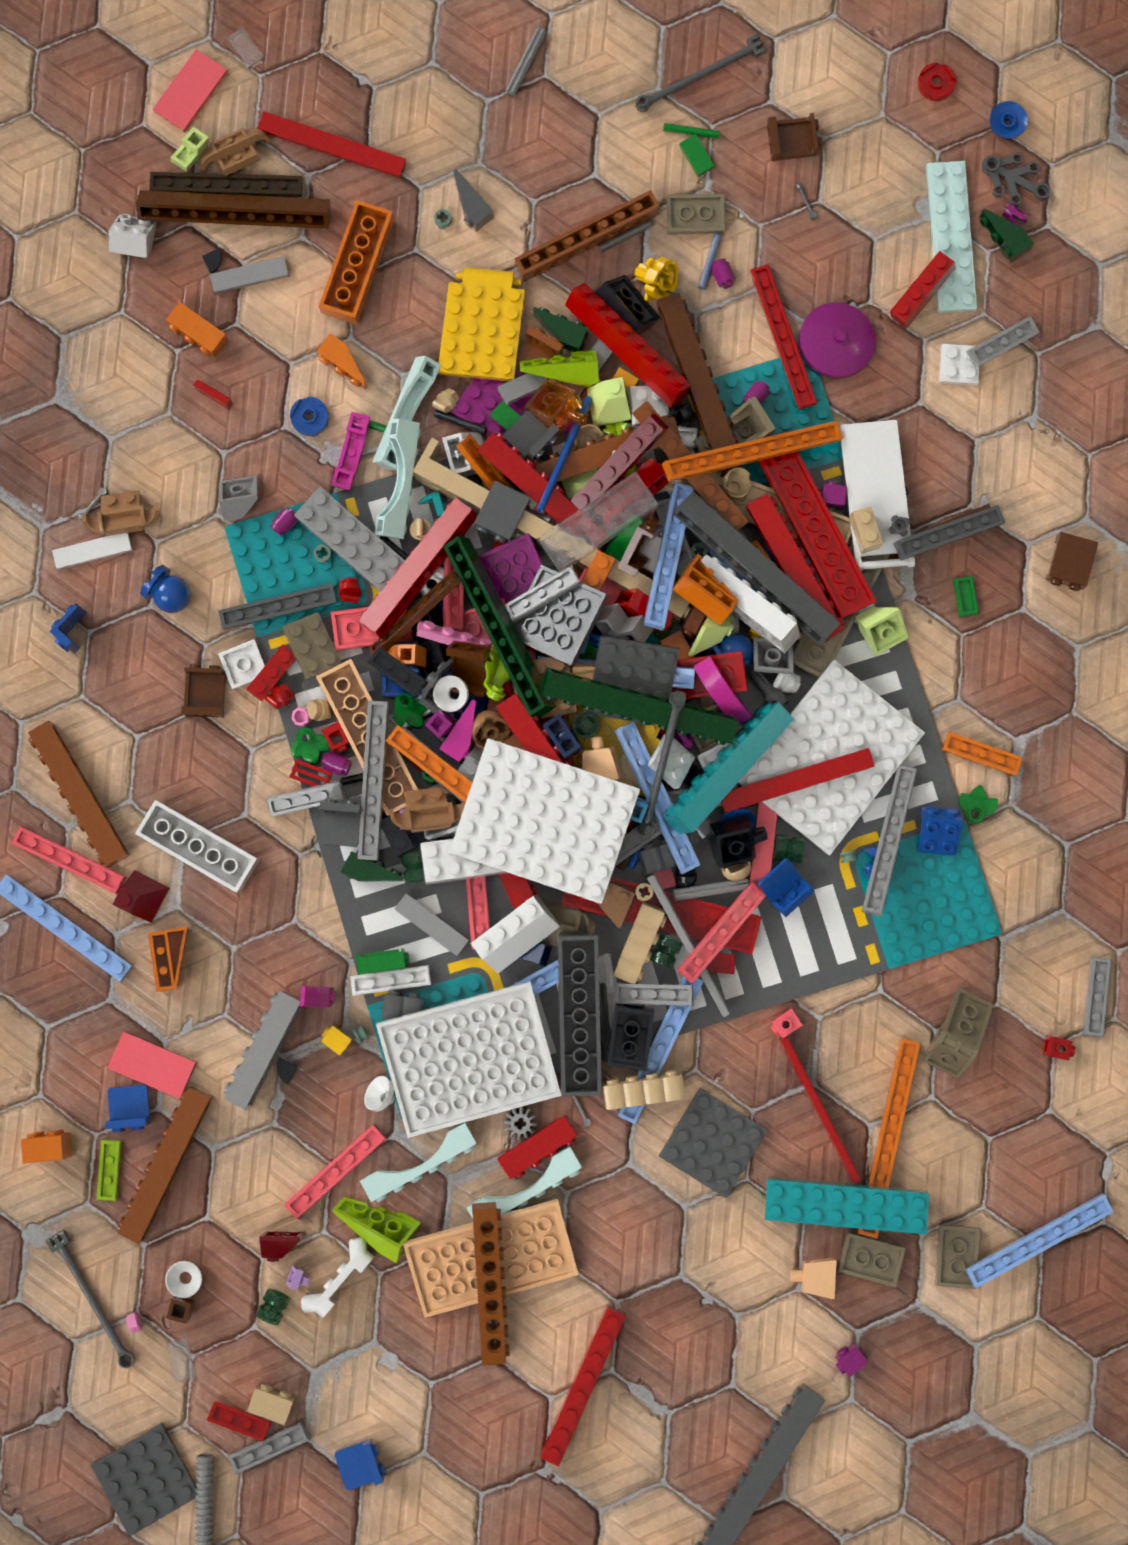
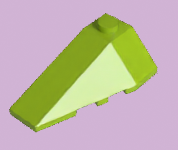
M596 350L571 352L569 357L554 355L551 360L538 358L520 362L521 372L571 384L584 385V387H592L599 383Z
M343 1197L332 1211L378 1253L395 1263L405 1254L403 1244L407 1240L414 1238L421 1225V1222L405 1213L398 1211L396 1214L386 1211L384 1207H379V1209L370 1207L365 1202Z

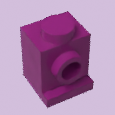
M437 710L425 726L438 738H441L453 729L454 726L452 724L456 720L446 711Z

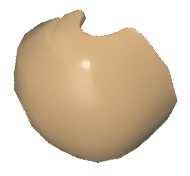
M592 424L582 425L574 445L577 448L585 446L584 443L594 439L596 442L602 441L603 433L598 426Z
M735 467L728 471L722 480L725 494L732 499H741L746 496L752 486L749 479L750 473L743 467Z
M750 862L721 868V871L728 880L739 881L745 879L750 874L751 864Z

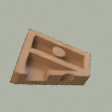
M609 882L602 904H597L615 926L620 929L635 893Z

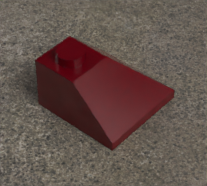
M134 870L122 885L112 905L152 923L170 888Z
M265 1231L259 1238L262 1258H267L268 1262H278L279 1258H283L305 1236V1232Z

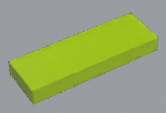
M101 1140L96 1200L118 1201L122 1140Z

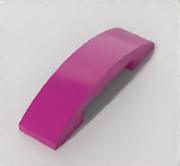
M351 411L346 429V438L331 486L348 491L351 490L364 449L370 416Z
M711 656L694 665V669L702 683L724 714L736 717L739 725L753 717L743 701L739 700L722 676L721 670Z

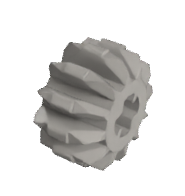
M523 1106L519 1109L520 1113H517L516 1108L512 1109L514 1116L510 1113L506 1114L511 1120H504V1124L510 1125L505 1131L513 1130L510 1137L513 1138L517 1133L518 1140H521V1134H524V1137L528 1139L527 1131L532 1134L535 1133V1130L530 1128V1126H537V1122L530 1121L535 1119L536 1115L534 1114L529 1117L528 1114L531 1112L529 1108L526 1113H523ZM519 1118H523V1122L526 1121V1125H523L522 1128H518V1125H515Z

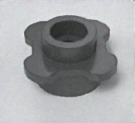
M897 515L892 516L889 532L891 534H900L902 537L906 536L910 520L898 517Z

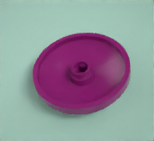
M832 302L817 307L806 317L799 332V347L804 360L814 371L829 378L842 379L857 374L868 364L875 350V333L869 319L860 310L845 303Z

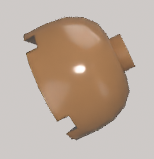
M484 710L474 717L471 737L475 745L480 749H484L487 738L501 743L508 739L510 735L509 726L498 711Z

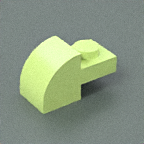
M192 127L182 139V145L171 156V162L187 172L196 161L199 163L201 155L208 147L209 137L195 127Z

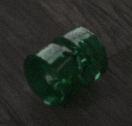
M581 713L573 721L574 732L581 738L595 737L601 730V721L598 716H594L591 713Z
M776 835L773 860L783 861L788 858L790 862L801 863L804 851V838L793 837L789 840L788 836Z
M422 852L401 855L402 867L406 868L404 872L405 883L425 880Z
M659 934L656 943L657 949L652 951L650 961L673 969L677 960L675 955L680 953L683 943ZM665 947L670 948L669 954L663 952Z
M267 1288L263 1297L264 1303L260 1304L255 1314L256 1317L269 1324L279 1326L284 1315L282 1310L287 1309L291 1298L278 1290Z

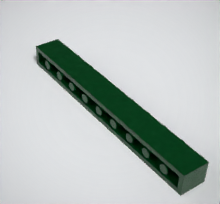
M457 536L443 547L529 716L542 717L556 706L552 700H548L542 695L540 688L543 680L470 538Z
M548 667L546 668L540 688L542 695L548 700H564L563 703L567 705H583L584 709L594 711L595 708L602 710L603 714L613 716L614 713L621 715L620 717L625 720L637 719L644 725L656 724L663 730H667L672 712V704L669 703V699ZM684 704L682 710H680L675 730L682 735L691 733L701 740L710 738L714 739L715 743L725 745L726 743H733L739 721L734 716Z

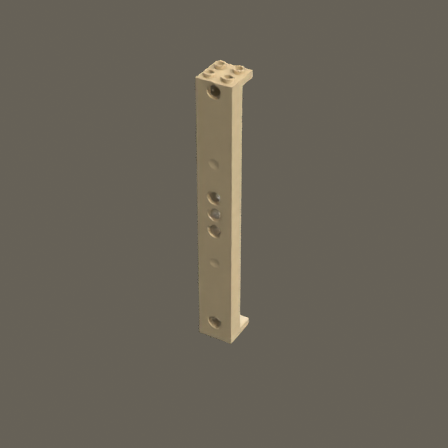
M431 438L413 470L415 480L436 492L439 491L440 494L451 500L457 498L473 509L476 514H479L489 490L435 462L441 449L439 441ZM524 511L514 532L515 535L517 533L522 535L529 533L532 539L536 541L535 546L568 564L575 563V565L580 567L581 571H584L585 567H590L598 551L527 511ZM616 560L607 580L623 590L638 588L650 596L653 580L641 573H638L635 577L618 568L620 562ZM674 591L671 594L668 610L674 613L671 620L679 624L681 620H685L691 607L687 600Z

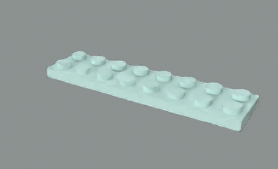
M965 161L927 163L926 175L933 258L941 251L955 261L956 266L954 272L936 292L938 313L976 311L977 300Z

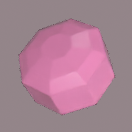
M298 707L293 711L292 720L295 725L306 726L311 722L305 707Z
M138 1312L128 1314L126 1320L129 1330L132 1333L141 1331L143 1327Z

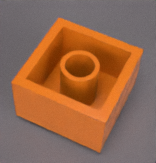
M64 1129L47 1132V1135H44V1131L27 1134V1138L21 1139L22 1164L64 1160L72 1157L71 1134L64 1133Z

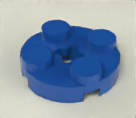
M315 397L299 399L293 404L290 410V418L294 429L298 433L314 437L326 428L329 421V413L321 400ZM313 412L314 419L306 421L304 415Z

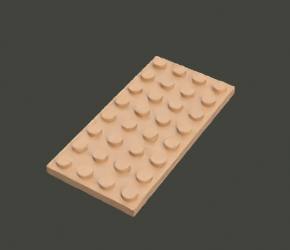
M558 1199L501 1214V1221H497L498 1228H502L503 1240H499V1247H503L504 1260H500V1267H504L505 1279H501V1286L506 1287V1295L579 1275ZM473 1222L407 1240L403 1244L424 1318L478 1303ZM486 1222L482 1226L484 1228H490L493 1224L490 1222ZM486 1242L484 1244L486 1248H490L494 1245L492 1242ZM488 1261L485 1263V1266L492 1267L495 1265V1263L492 1261ZM488 1281L486 1283V1285L488 1286H494L496 1284L495 1281Z

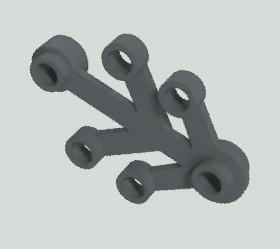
M1017 152L1012 156L998 159L996 156L986 157L982 162V170L991 177L994 187L992 194L994 197L1000 198L1005 192L1004 186L1000 183L999 175L1005 177L1010 194L1009 204L1013 203L1016 207L1019 206L1022 198L1018 194L1015 183L1034 193V197L1037 200L1042 201L1049 196L1050 187L1047 184L1040 183L1035 185L1020 176L1028 173L1030 175L1037 174L1040 169V165L1037 162H1031L1029 165L1008 170L1003 166L1009 164L1019 166L1023 161L1021 153ZM1014 157H1018L1020 161H1015ZM988 164H993L994 168H989ZM1035 166L1036 170L1033 171L1030 167ZM996 189H1000L1002 193L998 194ZM1038 191H1042L1044 195H1039ZM1012 198H1017L1018 202H1013Z

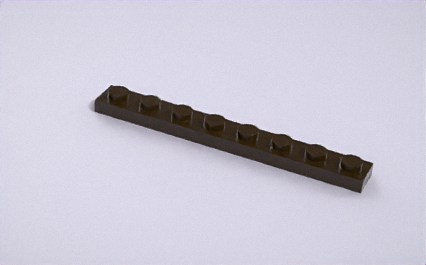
M150 172L149 191L302 197L303 177L229 174L225 176L224 174Z

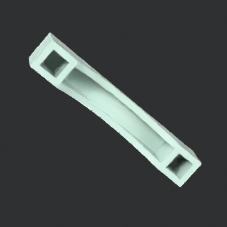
M427 356L415 357L372 461L373 463L386 470H397L394 450L388 439L391 419L412 421L423 397L435 381L441 366L438 362Z
M391 419L388 439L396 457L397 480L390 501L377 515L375 535L404 539L406 534V518L410 511L408 504L409 497L412 494L411 483L414 476V462L418 454L417 441L421 434L420 423Z
M464 1122L449 1130L439 1150L421 1165L402 1171L379 1169L361 1179L360 1182L370 1201L376 1200L378 1203L388 1197L387 1193L392 1190L396 1193L404 1189V1184L410 1180L412 1183H415L423 1178L421 1174L427 1171L431 1174L440 1169L439 1164L445 1161L449 1164L458 1159L457 1154L471 1152L475 1149L474 1145L477 1144V1141L467 1122Z
M569 1145L552 1156L543 1175L527 1189L508 1196L493 1197L484 1195L468 1204L466 1208L472 1219L473 1203L496 1202L497 1209L501 1208V1214L511 1212L510 1210L516 1206L518 1209L529 1203L528 1199L533 1196L538 1198L545 1194V1189L552 1186V1188H555L563 1183L562 1179L569 1176L572 1178L579 1174V1169L582 1168V1165Z

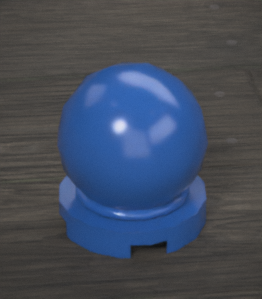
M161 564L152 572L155 576L149 583L145 581L140 594L146 600L153 598L154 604L164 612H180L190 602V587L183 578L177 575H170V568Z
M732 633L729 637L725 636L718 645L708 648L709 651L706 652L707 655L742 651L746 668L753 660V643L744 634Z

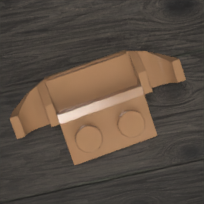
M243 127L209 143L210 147L203 152L199 161L202 173L206 172V167L211 162H214L216 167L220 166L225 176L259 161L255 151L257 148L255 142L265 140L269 143L271 142L269 136L262 130H245Z
M139 490L101 496V512H97L98 517H89L83 514L82 522L88 529L96 533L105 534L106 536L143 531L144 527L151 525L158 518L159 503H155L153 508L145 510L144 505H141Z
M444 787L404 791L406 803L404 813H395L393 809H390L389 813L391 821L402 829L411 830V833L451 828V825L459 822L466 803L463 801L457 806H452V802H447Z

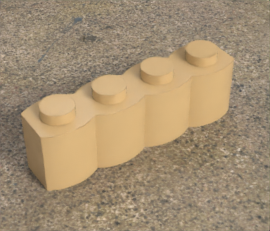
M643 901L613 972L614 977L631 984H636L637 980L641 981L645 971L642 969L644 962L648 963L652 952L649 951L651 945H656L659 934H657L659 926L663 928L666 922L665 910Z
M669 1070L665 1072V1075L659 1076L658 1073L646 1074L645 1078L628 1076L624 1081H618L617 1078L608 1079L606 1083L602 1084L606 1110L686 1099L682 1073H677V1070Z

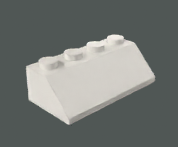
M534 895L470 944L484 962L497 973H500L561 926L540 897Z

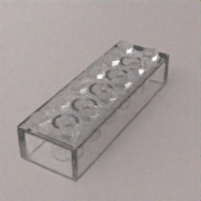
M634 472L544 533L537 540L560 573L571 565H575L656 510L658 503L638 473Z

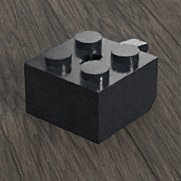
M748 815L709 824L712 853L719 869L753 861L756 857L755 844L768 839L766 829L764 827H753Z

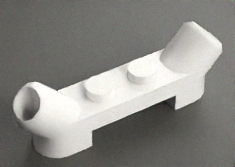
M363 1238L350 1239V1261L348 1264L343 1262L336 1271L339 1275L334 1280L330 1278L323 1286L326 1289L323 1293L303 1295L301 1307L304 1313L316 1312L323 1319L337 1302L331 1297L354 1268L361 1273L375 1257L367 1251V1242Z

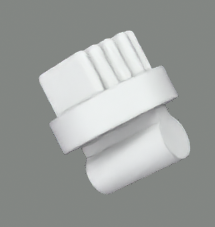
M794 672L793 674L778 673L773 687L781 689L784 693H796L801 685V677Z

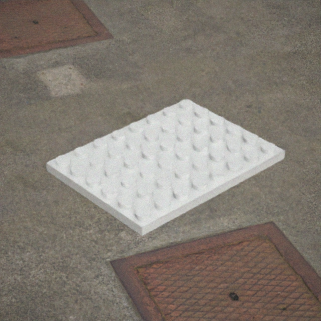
M835 660L831 661L790 715L794 720L738 782L743 787L869 748L875 767L762 801L763 804L827 855H831L899 765L925 734L918 726Z
M487 738L449 853L602 904L640 789Z
M530 981L376 1023L408 1138L561 1096Z

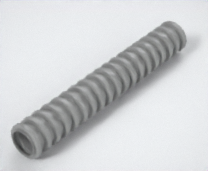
M208 1453L196 1456V1460H198L196 1462L198 1467L196 1469V1473H198L196 1475L198 1480L196 1482V1486H198L196 1488L198 1493L196 1499L198 1500L195 1502L197 1505L195 1508L197 1512L195 1514V1518H197L195 1521L197 1525L195 1527L197 1532L195 1534V1538H197L195 1540L196 1545H211L213 1543V1539H211L213 1537L211 1532L213 1530V1526H211L213 1524L211 1519L213 1518V1513L211 1512L214 1510L212 1507L214 1504L212 1500L214 1498V1494H212L214 1491L212 1487L214 1485V1481H212L214 1478L212 1474L214 1472V1468H212L214 1466L212 1461L214 1455Z

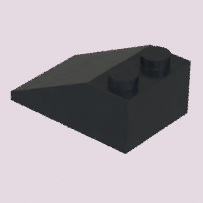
M390 816L381 820V827L397 858L421 847L420 843L431 842L425 839L424 831L411 833V830H400V827L391 821Z
M615 1003L607 1066L647 1071L654 1008Z

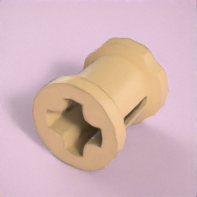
M647 883L638 885L635 890L637 899L640 901L651 899L653 896L651 885ZM647 887V892L650 894L649 896L645 895L643 898L639 889Z

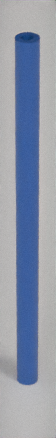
M586 396L536 509L540 513L545 511L590 407L592 398Z

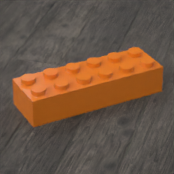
M356 200L319 303L322 314L358 324L395 220L393 211Z

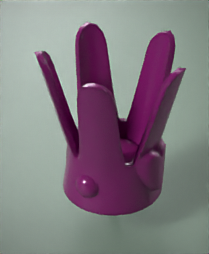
M1013 203L1008 207L1003 205L1005 211L1002 215L1016 225L1018 224L1012 216L1026 223V216L1022 213L1031 215L1018 209Z
M675 731L673 738L685 749L690 748L692 750L691 747L695 744V740L690 736V733L682 735Z

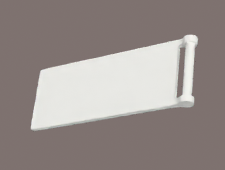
M897 420L840 425L839 428L843 436L841 448L847 486L849 516L853 511L872 507L883 542L879 549L860 554L851 525L854 559L861 572L865 569L898 566L914 567V557L902 561L900 559L862 562L861 557L897 554L893 543L911 536L910 524L907 528L908 534L904 537L900 534H891L889 532L892 516L897 515L898 517L909 519Z

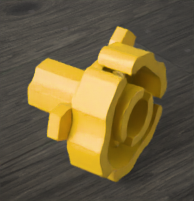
M660 257L656 260L649 258L646 264L640 263L635 269L634 275L637 280L646 283L644 287L646 292L644 300L651 302L653 298L661 299L671 296V293L666 292V290L675 292L679 281V267L677 262L665 257Z

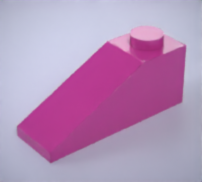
M473 699L439 748L458 762L461 759L465 761L471 752L468 748L471 744L476 701Z
M301 987L300 1006L331 1007V1003L335 1002V992L332 991V987Z

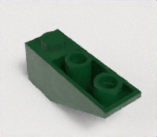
M983 209L980 213L979 220L981 225L988 229L993 242L998 243L1003 256L1009 259L1011 263L1031 250L1034 243L1023 228L987 209Z
M534 307L533 314L551 336L562 342L561 344L564 349L572 352L581 351L588 334V328L579 321L574 323L561 314L556 316L551 314L546 308Z
M358 850L356 853L350 852L340 871L359 882H399L405 880V878L401 877L402 872L394 868L389 871L384 868L385 864L378 860L372 862L370 860L358 859Z

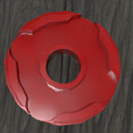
M931 63L921 70L918 77V89L926 99L942 101L952 94L956 76L948 65ZM939 78L942 84L934 85L932 79Z

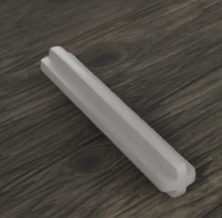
M541 27L536 28L506 88L508 95H516L546 35L545 29Z
M745 878L739 881L730 880L674 889L673 899L679 901L741 891L749 885V882Z

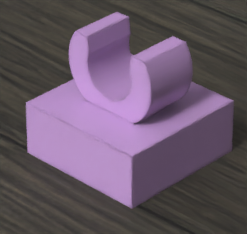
M293 1264L287 1278V1286L294 1290H298L299 1284L308 1286L310 1281L308 1275L303 1274L304 1271L300 1266Z

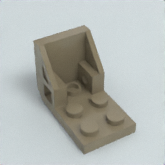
M755 396L747 400L729 416L732 424L731 432L732 435H736L738 444L772 436L776 429ZM704 434L694 439L693 442L700 453L709 451Z
M958 987L954 993L945 1022L938 1029L924 1055L923 1061L959 1078L974 1061L979 1052L994 1004Z

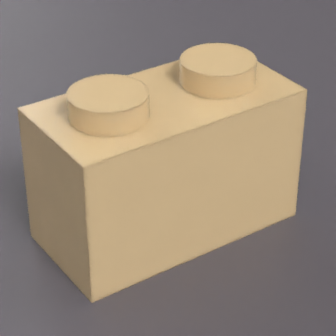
M872 507L853 511L849 519L860 554L879 549L883 542Z
M268 1384L257 1385L247 1412L285 1425L295 1398L287 1391L281 1390L278 1392L273 1390V1387Z

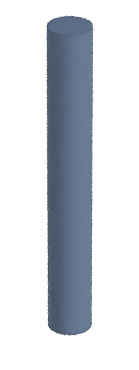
M718 233L714 234L698 286L702 290L706 289L712 269L711 265L714 263L722 237Z

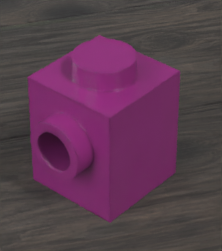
M827 482V484H823L821 489H818L828 508H844L847 486L838 485L837 482Z
M854 1343L849 1347H842L838 1350V1355L835 1357L838 1361L835 1364L842 1374L847 1373L849 1377L869 1363Z

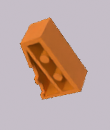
M698 553L686 567L672 590L710 619L721 625L731 614L739 600L723 582L719 583L713 576L714 571L711 567L707 569L701 561L702 557Z
M188 927L148 933L156 992L174 990L178 987Z

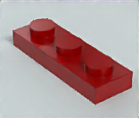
M282 644L246 690L262 702L265 696L270 693L271 689L275 687L296 661L293 651Z
M214 1401L207 1418L208 1422L261 1442L264 1441L271 1423L217 1401Z

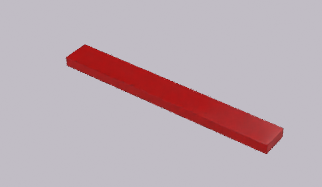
M263 111L257 129L269 135L397 178H401L406 164V158Z
M769 264L750 269L751 277L798 411L815 406L817 401Z
M866 748L733 789L723 798L721 803L724 813L872 768L875 765L870 749Z
M788 1037L780 1038L779 1041L853 1183L860 1181L861 1178Z

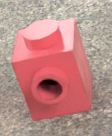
M791 1008L770 1021L772 1023L770 1027L776 1037L780 1036L781 1038L786 1037L803 1026Z

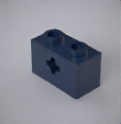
M558 714L543 724V727L565 759H570L585 749L563 715Z

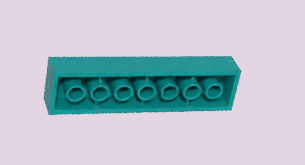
M779 702L758 707L754 712L755 716L741 726L742 730L739 734H735L733 743L729 744L726 748L720 749L716 754L718 757L704 767V773L701 776H696L691 782L692 786L688 790L685 789L678 796L679 800L677 803L671 804L666 809L667 814L663 819L678 834L694 832L794 720Z
M777 1177L767 1178L765 1220L927 1235L929 1192L926 1190Z

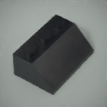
M625 275L604 282L596 291V294L639 335L660 319L658 314L644 300V297Z

